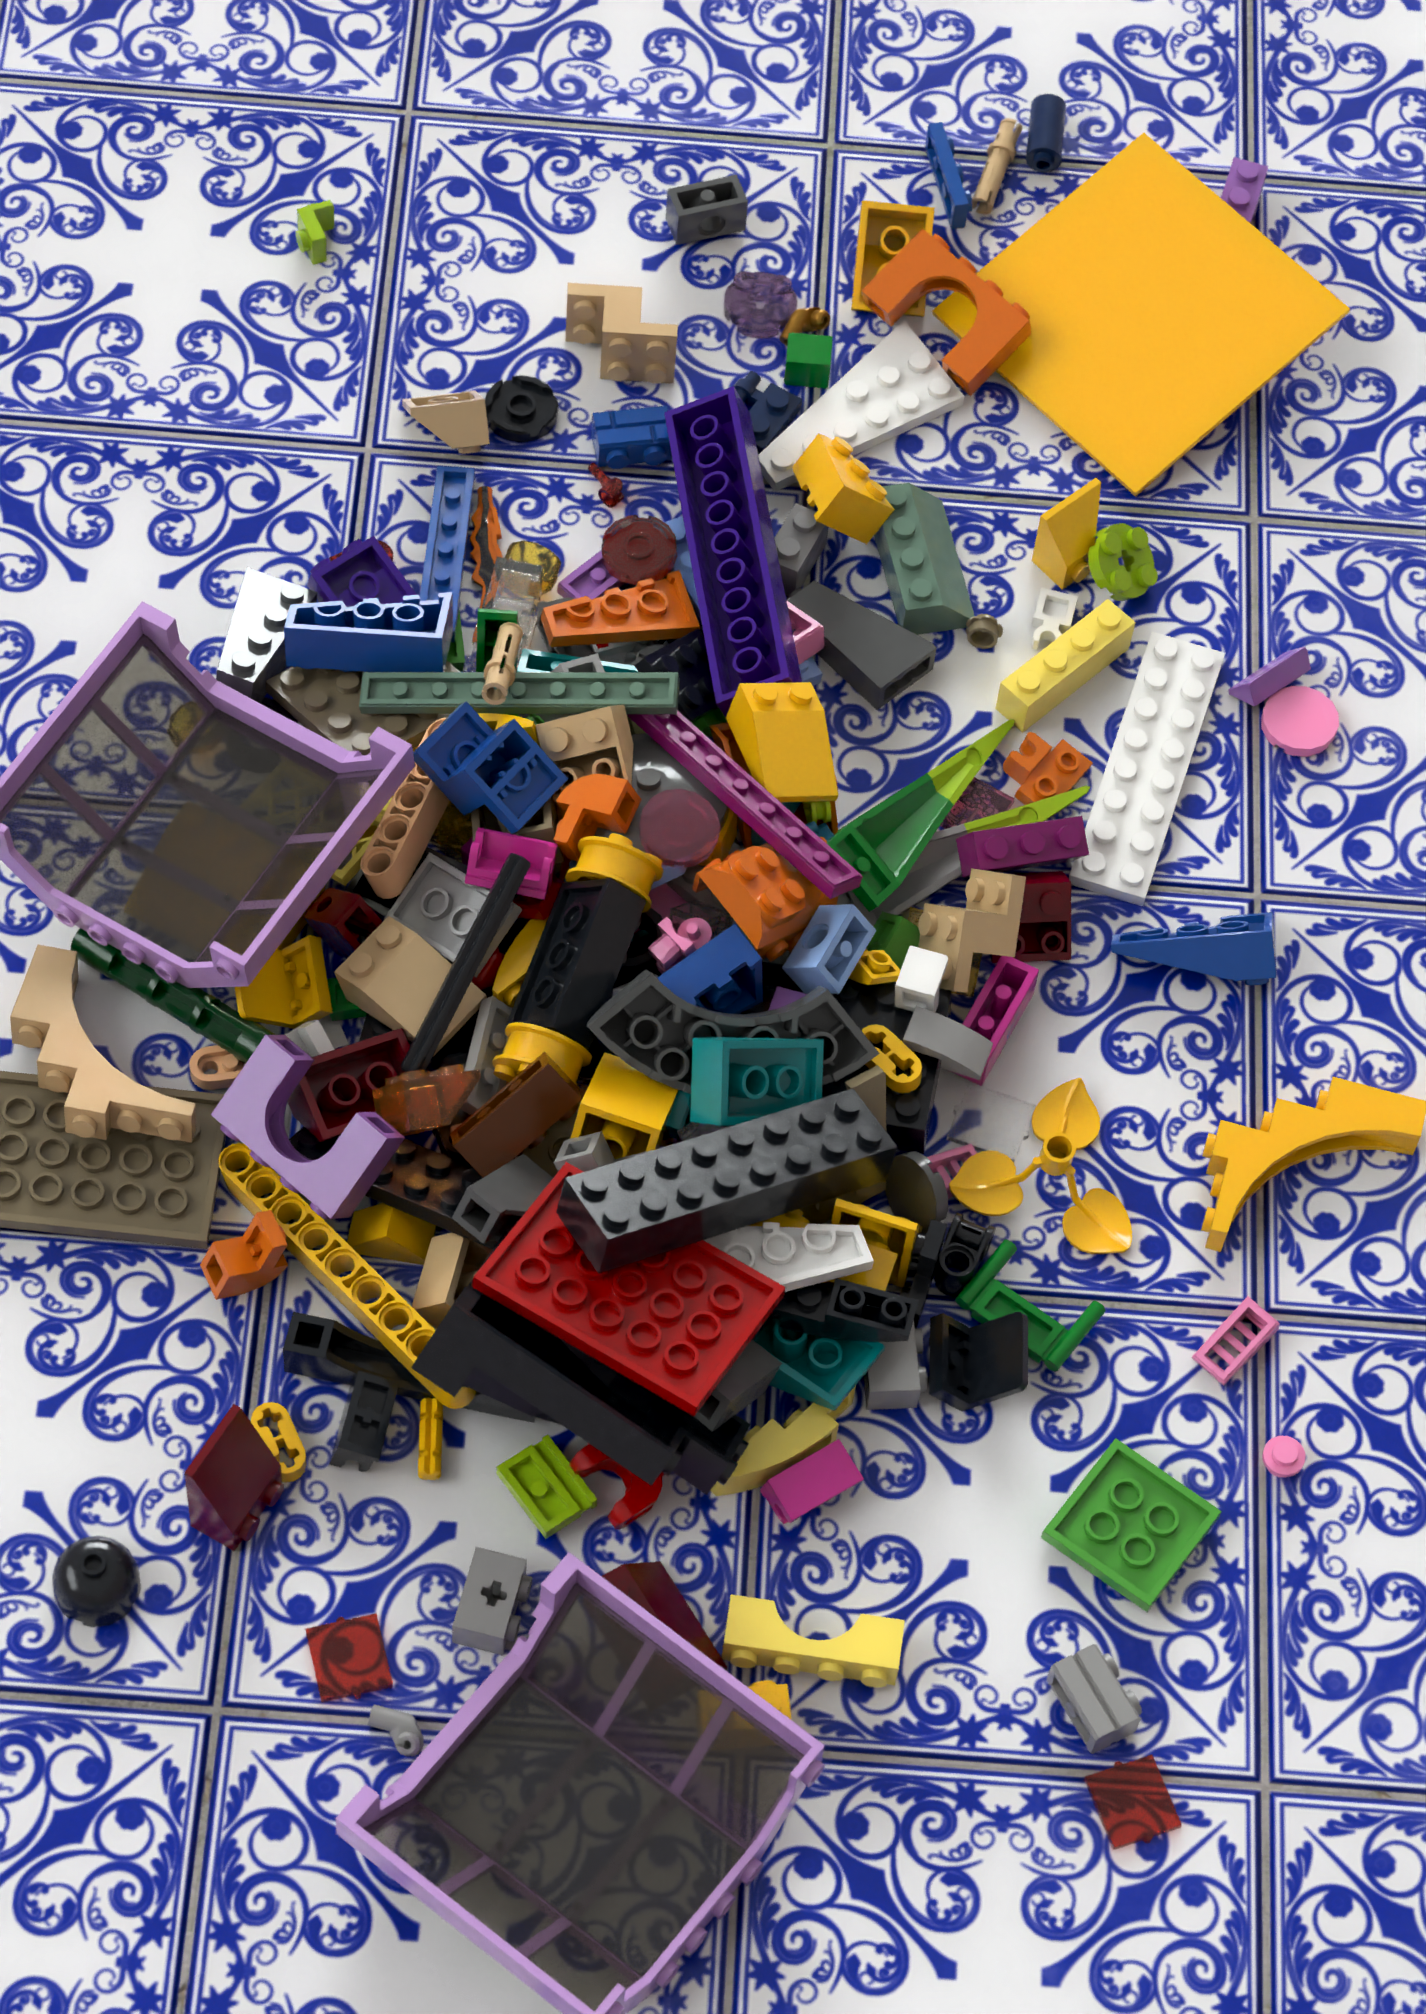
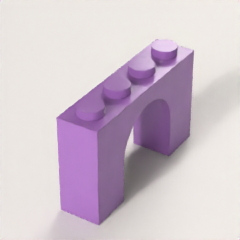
M265 1035L211 1115L222 1124L220 1129L225 1135L235 1141L243 1142L251 1149L250 1155L255 1161L265 1167L273 1168L281 1175L280 1181L286 1188L295 1193L303 1194L311 1201L310 1207L316 1214L328 1220L348 1218L405 1137L376 1112H356L333 1147L324 1156L317 1160H312L300 1154L287 1137L284 1126V1112L290 1095L310 1068L314 1059L286 1035Z

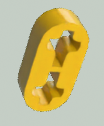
M875 1024L863 1028L861 1031L869 1041L874 1044L883 1042V1052L875 1047L880 1054L865 1065L869 1069L878 1065L885 1072L886 1085L893 1091L910 1093L920 1085L922 1079V1064L918 1056L885 1026ZM896 1066L903 1071L910 1068L911 1076L908 1077L904 1073L896 1076Z
M273 1402L261 1404L252 1413L251 1423L281 1465L282 1482L295 1481L303 1475L306 1469L304 1446L289 1413L282 1405ZM271 1417L273 1422H277L278 1436L273 1437L269 1427L264 1426L263 1419ZM284 1447L288 1457L294 1458V1465L292 1467H286L284 1462L280 1463V1448Z

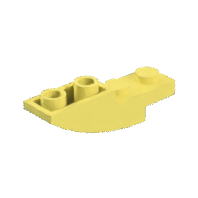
M856 1386L835 1411L813 1402L804 1412L798 1409L791 1414L783 1427L773 1418L762 1428L759 1425L753 1427L743 1438L749 1445L737 1461L738 1465L724 1485L717 1481L710 1491L715 1496H722L759 1488L768 1479L836 1441L839 1424L835 1419L852 1405Z

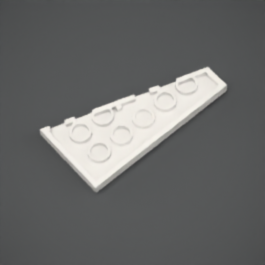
M904 320L758 454L762 475L776 492L798 482L792 467L818 433L834 439L836 436L842 438L853 448L851 455L854 456L963 406L964 395Z
M763 1222V1226H745L704 1240L786 1287L785 1292L871 1270L874 1262L859 1225L807 1224L805 1228L779 1227L777 1222Z

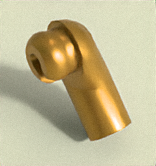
M819 307L796 309L791 314L779 340L787 346L789 333L802 334L803 332L826 329L830 324L829 313Z

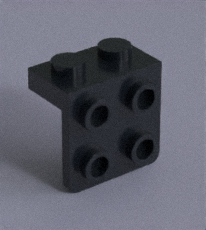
M1019 1311L971 1328L944 1313L930 1317V1367L928 1383L931 1396L962 1412L1026 1389L1028 1385V1317Z

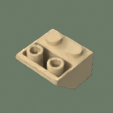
M624 705L607 706L535 725L541 749L568 778L552 795L554 803H557L558 796L569 784L591 774H605L626 779L632 785L634 743Z

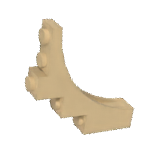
M37 944L10 1016L12 1043L28 1048L41 1049L37 1059L39 1088L49 1089L53 1092L68 1093L64 1104L65 1133L76 1134L84 1138L92 1137L106 1140L110 1128H115L129 1133L137 1132L163 1137L167 1140H180L192 1143L196 1132V1104L165 1096L133 1081L113 1067L100 1054L80 1025L73 1003L79 979L77 951Z

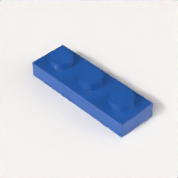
M942 122L928 124L925 150L951 229L965 228L967 212L972 211V197L970 191L964 190L962 166L960 163H955L953 139L951 136H946Z

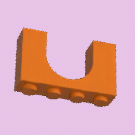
M922 228L861 290L864 303L892 327L918 299L930 292L952 290L966 296L977 309L975 322L970 331L941 361L943 369L952 381L971 396L1032 334L1029 320L1030 315L1018 303L1015 302L1011 305L1002 297L1004 295L1002 290L993 281L988 279L984 282L975 274L977 270L966 258L961 256L958 259L949 251L950 247L938 234L931 236Z

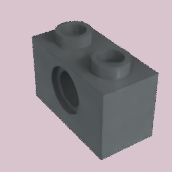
M737 174L667 189L665 218L676 245L740 232L746 228L748 200Z

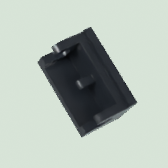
M358 1370L349 1387L330 1465L342 1467L346 1464V1460H353L360 1463L359 1471L365 1472L370 1469L374 1461H379L399 1382Z

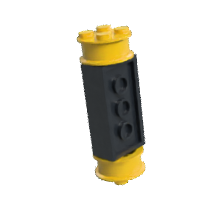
M612 833L609 835V838L587 836L579 840L578 850L581 855L576 867L569 869L566 873L565 878L567 882L561 884L505 1026V1034L508 1040L504 1051L493 1059L492 1064L495 1068L493 1074L496 1077L510 1082L545 1051L576 1084L581 1068L588 1066L592 1060V1056L587 1049H590L591 1044L596 1039L594 1033L587 1027V1022L613 996V987L620 969L627 960V951L634 932L641 924V914L648 911L651 907L652 901L648 895L653 882L659 881L663 876V861L660 858L633 847V842L620 834Z

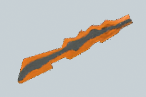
M481 486L477 489V510L471 517L474 531L470 536V542L473 547L470 556L477 564L471 579L483 588L480 608L500 610L499 589L506 586L502 553L497 544V540L502 539L497 509L493 504L492 488ZM476 630V636H475V644H476V645H477V630Z

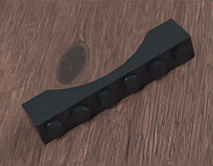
M293 1312L283 1347L284 1372L351 1385L358 1370L399 1382L396 1395L420 1400L426 1397L436 1398L380 1341L358 1333L335 1320ZM476 1391L474 1399L470 1404L463 1407L464 1409L532 1423L535 1422L536 1418Z

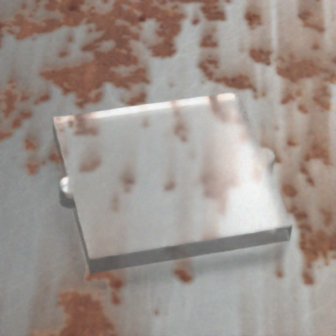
M969 1081L960 1105H955L953 1114L955 1117L946 1140L963 1146L972 1144L975 1150L980 1152L987 1150L998 1151L1007 1155L1015 1162L1022 1141L1029 1137L1028 1126L1036 1105Z

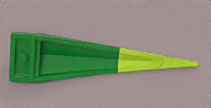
M1014 719L1008 720L839 829L826 842L863 876L860 886L853 889L852 892L869 912L878 907L902 884L954 804L1014 725Z

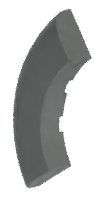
M644 970L607 1001L587 1022V1027L625 1063L655 1081L691 1094L693 1038L823 1039L822 1086L833 1081L836 1082L849 1075L880 1054L830 991L821 986H818L793 1003L777 1009L751 1014H728L704 1009L681 999L664 986L652 972Z

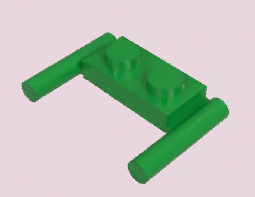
M1005 1239L959 1293L955 1301L961 1308L972 1311L971 1317L981 1324L1018 1311L1028 1317V1357L1038 1364L1043 1361L1048 1369L1057 1372L1103 1316L1106 1309L1101 1303L1092 1301L1068 1331L1059 1322L1000 1281L994 1279L1017 1251L1015 1244Z

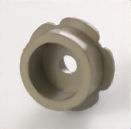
M979 614L971 617L966 623V634L969 643L980 649L994 647L997 644L998 638L1003 634L1002 625L997 624V620L989 614Z

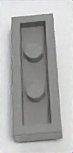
M494 996L481 1001L456 1106L469 1115L476 1112L506 1084V1081L493 1074L495 1068L492 1062L496 1055L503 1053L508 1037L505 1034V1026L512 1008Z

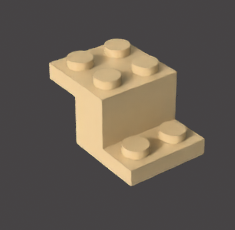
M568 283L565 342L602 344L600 379L674 384L678 325L641 322L642 287Z
M971 868L970 879L965 889L967 897L966 908L924 903L923 913L918 923L920 933L918 948L948 956V964L939 988L957 992H968L973 952L1015 957L1026 882L1025 876Z

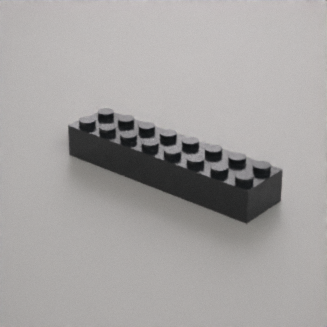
M849 1089L566 1177L556 1213L598 1274L884 1182L887 1180L897 1145L856 1091Z

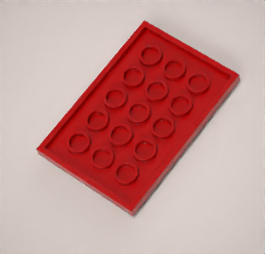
M566 1162L474 1275L472 1287L695 1417L782 1300L786 1287L704 1240L598 1274L556 1213L564 1179L584 1172Z

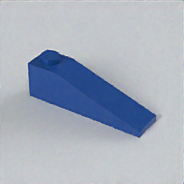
M1273 912L1220 917V924L1212 927L1200 924L1197 921L1184 923V926L1177 928L1175 933H1169L1166 928H1152L1112 935V953L1228 980L1245 981L1246 985H1262L1268 983L1269 978H1276Z

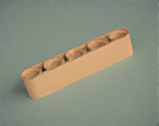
M446 718L438 719L428 727L419 746ZM415 761V767L396 790L360 863L361 870L373 891L382 899H391L403 892L450 801Z

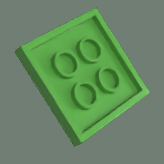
M1115 1438L1043 1530L1041 1538L1141 1609L1148 1612L1217 1522L1222 1511Z

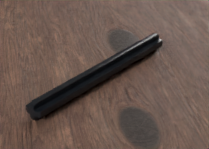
M511 853L501 868L401 1064V1069L408 1075L415 1078H421L424 1075L530 868V862L524 857Z

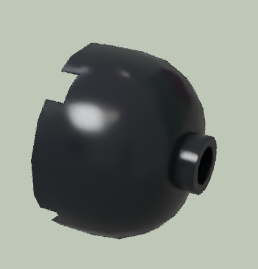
M104 1536L84 1537L68 1545L58 1557L52 1575L54 1598L62 1613L69 1619L71 1616L73 1619L82 1621L83 1625L89 1627L111 1625L126 1617L141 1591L139 1567L129 1549L116 1539Z

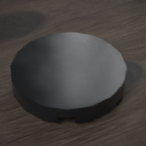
M519 375L512 376V380L505 382L502 379L490 388L485 397L488 426L496 435L505 440L520 443L535 441L547 435L556 424L558 416L557 398L553 395V390L549 385L537 378Z

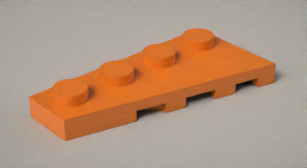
M680 570L668 573L666 579L654 582L652 578L638 581L636 587L623 591L619 587L605 590L603 596L594 599L584 596L544 607L541 614V621L550 647L678 639L696 629H700Z

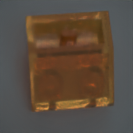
M464 1064L441 1067L439 1070L431 1072L416 1070L401 1073L400 1076L386 1078V1086L372 1090L375 1112L403 1136L420 1134L450 1125L480 1080V1069L465 1071Z

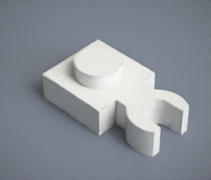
M1041 587L1032 621V627H1037L1033 634L1032 649L1037 650L1041 640L1046 639L1053 642L1071 628L1078 596Z

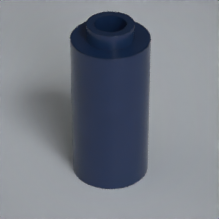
M1042 94L1035 97L1031 102L1026 163L1030 168L1042 173L1057 169L1062 160L1066 103L1057 95Z

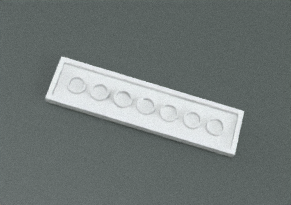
M1153 631L1151 632L1085 827L1089 855L1074 860L1069 875L1071 885L1139 906L1144 905L1225 653Z

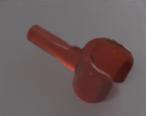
M591 463L588 466V470L603 486L598 491L599 498L607 507L613 508L624 499L623 493L620 492L623 489L622 481L618 478L611 480L596 463Z

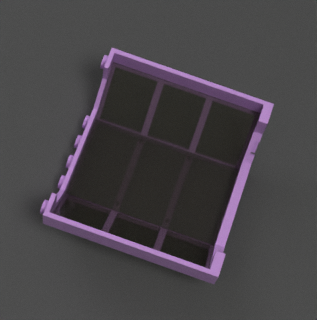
M142 601L1 775L0 860L54 913L60 922L69 927L76 925L87 931L88 935L95 942L103 946L110 944L121 950V953L135 964L144 963L148 965L163 980L169 983L176 981L187 988L249 986L415 767L412 744L377 727L369 737L370 753L368 755H362L359 751H348L217 681L208 670H203L200 673L186 659L190 651L180 642L176 619Z
M569 1552L541 1583L540 1602L532 1614L536 1620L528 1632L529 1638L527 1639L522 1635L517 1639L507 1656L397 1782L386 1789L385 1794L388 1797L380 1800V1795L365 1784L335 1818L336 1834L561 2013L627 2014L646 1999L657 1985L665 1988L679 1970L680 1966L676 1964L686 1950L691 1954L697 1950L707 1936L708 1931L704 1928L714 1916L721 1919L733 1905L736 1897L732 1894L742 1882L749 1885L763 1867V1863L760 1861L763 1854L805 1787H810L823 1771L825 1765L821 1761L825 1745Z

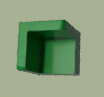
M789 333L784 384L828 389L833 336Z

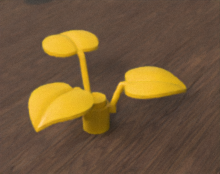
M1081 1078L1070 1080L1056 1087L1036 1106L1031 1119L1034 1135L1039 1140L1044 1141L1039 1157L1033 1158L1032 1163L1022 1173L1016 1175L1015 1164L1007 1155L998 1151L987 1150L976 1153L967 1159L949 1183V1190L952 1195L966 1208L985 1216H1002L1013 1212L1021 1205L1023 1191L1018 1183L1025 1181L1037 1168L1041 1167L1044 1172L1053 1176L1065 1174L1067 1176L1070 1197L1075 1206L1066 1210L1062 1219L1063 1233L1069 1243L1076 1249L1090 1254L1123 1253L1130 1249L1132 1227L1128 1214L1120 1200L1114 1194L1101 1188L1090 1189L1082 1200L1077 1192L1074 1176L1075 1168L1071 1166L1075 1152L1093 1143L1100 1130L1098 1110Z

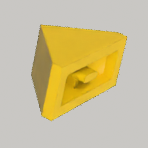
M381 1203L353 1212L347 1243L359 1255L424 1265L431 1238L435 1235L436 1225Z

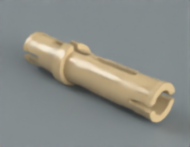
M1006 118L1000 122L995 141L988 146V159L972 198V209H975L978 201H980L976 210L977 213L988 214L993 210L994 202L1010 162L1014 161L1016 156L1015 145L1022 132V126L1020 123L1017 124L1015 131H1013L1017 122L1014 119Z
M506 622L500 625L492 658L484 668L485 684L481 695L491 705H499L505 702L508 687L513 684L516 677L514 664L522 640L521 637H523V631L514 622ZM505 658L503 668H500L502 659Z

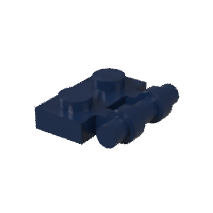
M750 371L745 378H740L734 387L742 401L752 406L749 412L759 454L788 427L801 410L803 399L772 383L769 384L764 392L757 390L756 387L761 382V378L756 372Z

